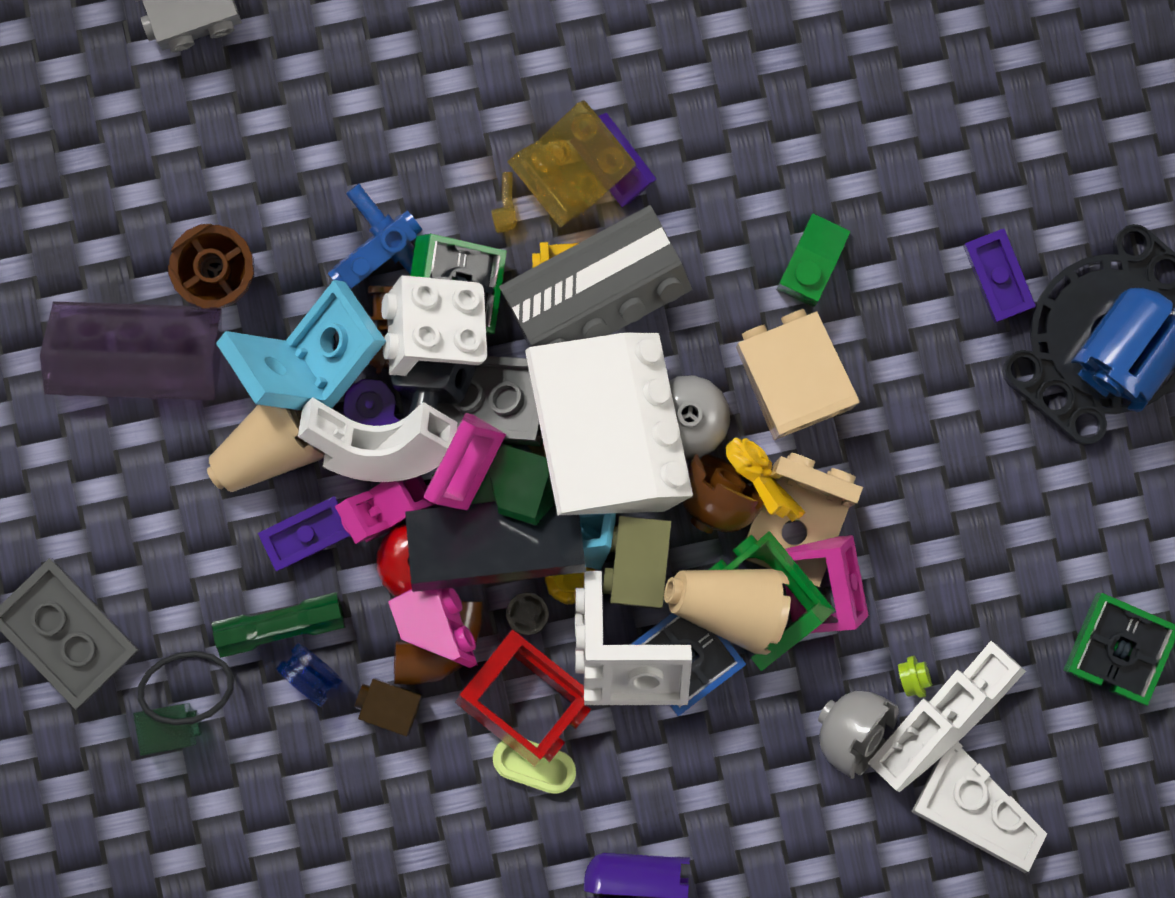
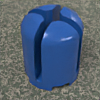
M1130 288L1121 293L1071 361V363H1079L1083 367L1078 375L1104 397L1111 393L1130 401L1131 404L1128 406V410L1135 412L1143 411L1175 366V308L1172 310V301L1158 292L1145 288Z

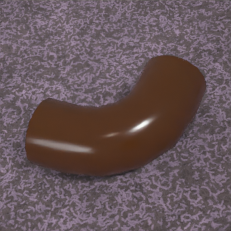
M461 601L462 611L459 612L463 625L472 633L477 645L482 625L483 602ZM395 642L394 684L418 685L441 681L463 666L408 642Z

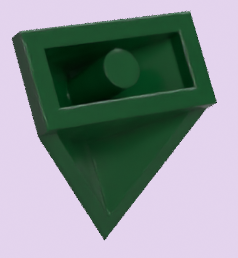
M501 444L488 469L498 506V513L537 525L555 503L547 459L543 456Z

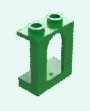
M770 531L758 541L753 535H750L732 550L737 558L727 565L721 559L709 569L738 570L739 565L746 559L757 558L763 560L772 569L784 572L789 580V585H785L807 610L785 628L778 644L769 643L766 649L771 651L769 654H754L751 657L752 661L761 671L820 626L835 611Z

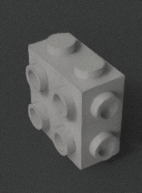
M142 0L147 12L146 16L141 17L149 42L156 40L162 50L170 48L171 52L183 51L192 47L195 44V39L209 34L211 38L226 36L235 30V25L242 23L234 0Z

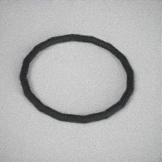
M199 651L176 653L161 659L146 671L138 685L137 700L144 713L157 722L174 726L194 724L212 717L226 705L233 692L234 675L227 663L214 654ZM197 657L211 660L222 667L228 677L227 690L221 701L209 711L195 717L182 719L163 717L149 709L144 700V688L151 675L163 665L178 659Z

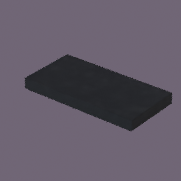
M496 501L471 504L468 510L440 507L405 511L413 592L586 572L579 515H557L555 503L537 525L499 514Z

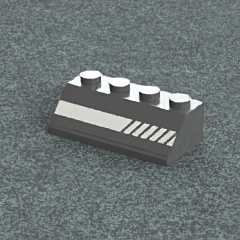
M651 205L499 286L529 347L610 335L693 290L684 267Z

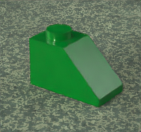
M812 213L776 290L815 307L834 270L850 231Z

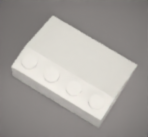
M619 333L534 346L525 350L557 515L665 512L693 496L659 333Z

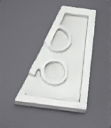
M957 742L937 760L912 813L1024 873L1029 872L1047 833L1011 796H1008L989 777L990 774L981 764H977L962 749L963 746Z

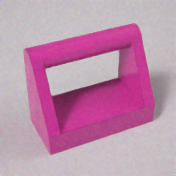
M465 413L423 497L437 505L468 510L506 434L477 416Z
M853 535L838 536L786 548L785 550L797 565V560L826 558L836 613L831 614L811 633L857 629L869 615ZM785 585L786 594L791 597L790 614L793 622L807 610Z

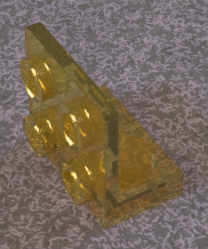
M584 100L578 102L538 141L518 151L507 161L560 228L589 210L636 166L635 161Z

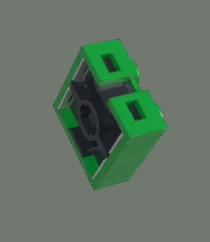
M432 233L416 236L410 276L480 283L484 288L486 335L495 334L501 294L499 286L502 285L507 251Z
M1096 593L1063 671L1094 685L1101 686L1104 681L1111 684L1110 692L1139 705L1148 706L1175 642V624L1107 594Z

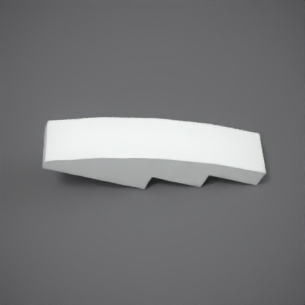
M990 641L964 673L956 670L930 702L925 699L921 700L870 759L868 764L896 791H902L962 739L999 702L1026 670L997 644Z

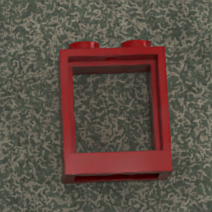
M513 629L455 701L459 707L534 767L542 758L550 762L565 744V741L559 736L566 727L571 725L574 729H577L592 710L587 705H584V686ZM513 657L572 703L538 747H535L479 702V699Z

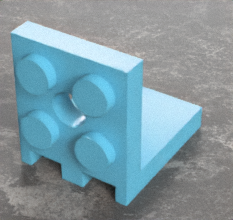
M333 280L286 341L225 331L216 344L256 405L302 411V407L312 397L333 408L385 344L386 340L346 282ZM336 332H338V334H339V344H338L337 348H336L335 350H333V348H334V337H333V336H334V334H335Z

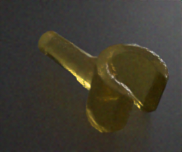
M512 172L502 173V202L504 207L491 210L497 233L512 230L517 225L512 199Z

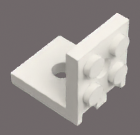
M602 571L584 572V588H576L575 673H584V705H688L692 664L691 645H603Z

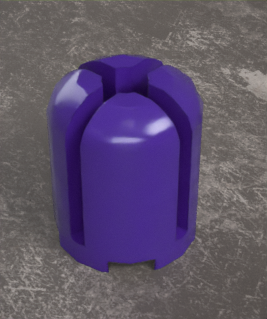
M602 853L596 855L587 866L584 877V891L610 895L688 898L689 878H680L681 864H690V857ZM586 897V898H607V897Z

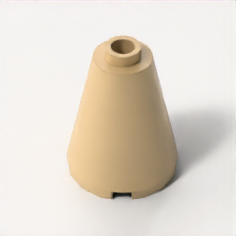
M257 405L210 455V467L207 468V473L218 489L225 487L228 491L235 492L324 458L325 453L298 437L301 410Z
M774 569L682 570L674 578L671 577L668 580L664 591V600L668 603L671 613L754 654L763 655L771 652L766 649L769 643L778 644L782 638L788 621L791 597L783 595L782 583L789 585L788 577L784 572Z

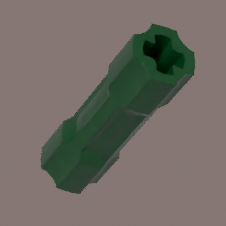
M337 592L305 599L296 606L255 616L243 614L211 622L213 637L220 658L252 651L261 644L302 634L318 635L346 628Z

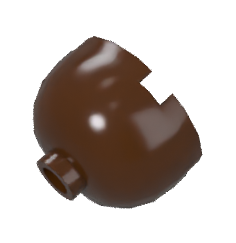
M200 224L186 230L174 242L169 259L168 275L174 289L188 303L202 309H223L237 303L248 292L254 278V257L248 243L234 229L221 225ZM209 271L214 273V278L210 277Z
M698 454L694 455L687 467L693 496L683 501L685 509L692 516L691 523L699 530L712 534L714 530L725 533L737 532L751 524L764 507V503L754 484L750 487L741 479L742 475L735 471L733 465L723 459L709 454L699 459Z

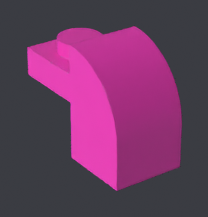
M420 475L407 480L381 482L369 491L345 499L336 505L335 508L341 517L344 529L351 535L355 544L362 541L367 543L390 532L395 526L405 523V511L428 509L435 504L423 497L427 486Z

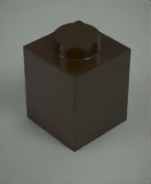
M373 678L370 686L362 684L354 708L361 710L358 717L359 720L407 737L410 734L423 695Z

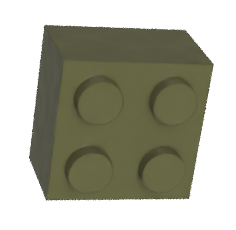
M619 516L618 525L614 526L610 552L615 553L613 568H605L602 594L610 595V604L655 609L663 608L671 521Z

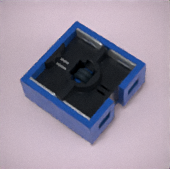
M673 613L669 614L630 644L691 645L692 664L688 705H669L677 716H680L746 665L728 640Z

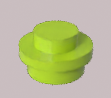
M915 656L907 657V662L898 664L899 675L907 697L917 695L918 698L926 697V688L932 686L928 667L925 661L918 663Z

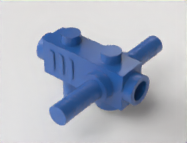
M358 183L346 195L372 226L369 231L373 236L348 254L346 258L333 267L334 269L327 273L332 280L346 282L350 289L368 277L389 258L395 263L399 261L409 275H411L414 255L412 250L415 248L411 241L423 231L408 210L402 215L397 216L394 220L389 214L384 216Z

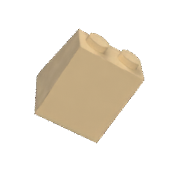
M805 309L790 313L781 318L783 325L767 331L765 324L742 333L744 341L739 342L736 346L773 440L849 411L860 403L817 311L809 315L806 314Z

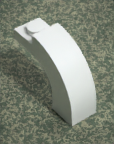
M312 397L302 407L298 437L325 453L323 467L332 472L363 481L394 482L418 477L437 468L457 431L458 422L423 402L407 417L396 423L383 426L365 425L350 420Z

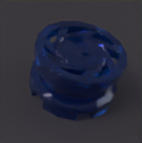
M298 642L291 650L292 657L288 661L283 660L276 670L298 691L316 705L322 707L328 699L327 693L330 689H337L344 680L312 651ZM310 664H312L317 670H319L320 673H318L315 669H313V668L310 666Z

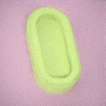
M528 740L535 747H538L539 743ZM503 741L496 746L493 753L494 767L501 776L548 793L564 792L575 780V764L568 754L560 750L550 762L542 758L535 767Z

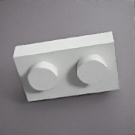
M401 275L389 293H385L381 310L383 319L388 320V333L384 338L386 342L383 345V356L385 359H389V375L406 376L419 360L480 365L486 360L484 288L480 283Z

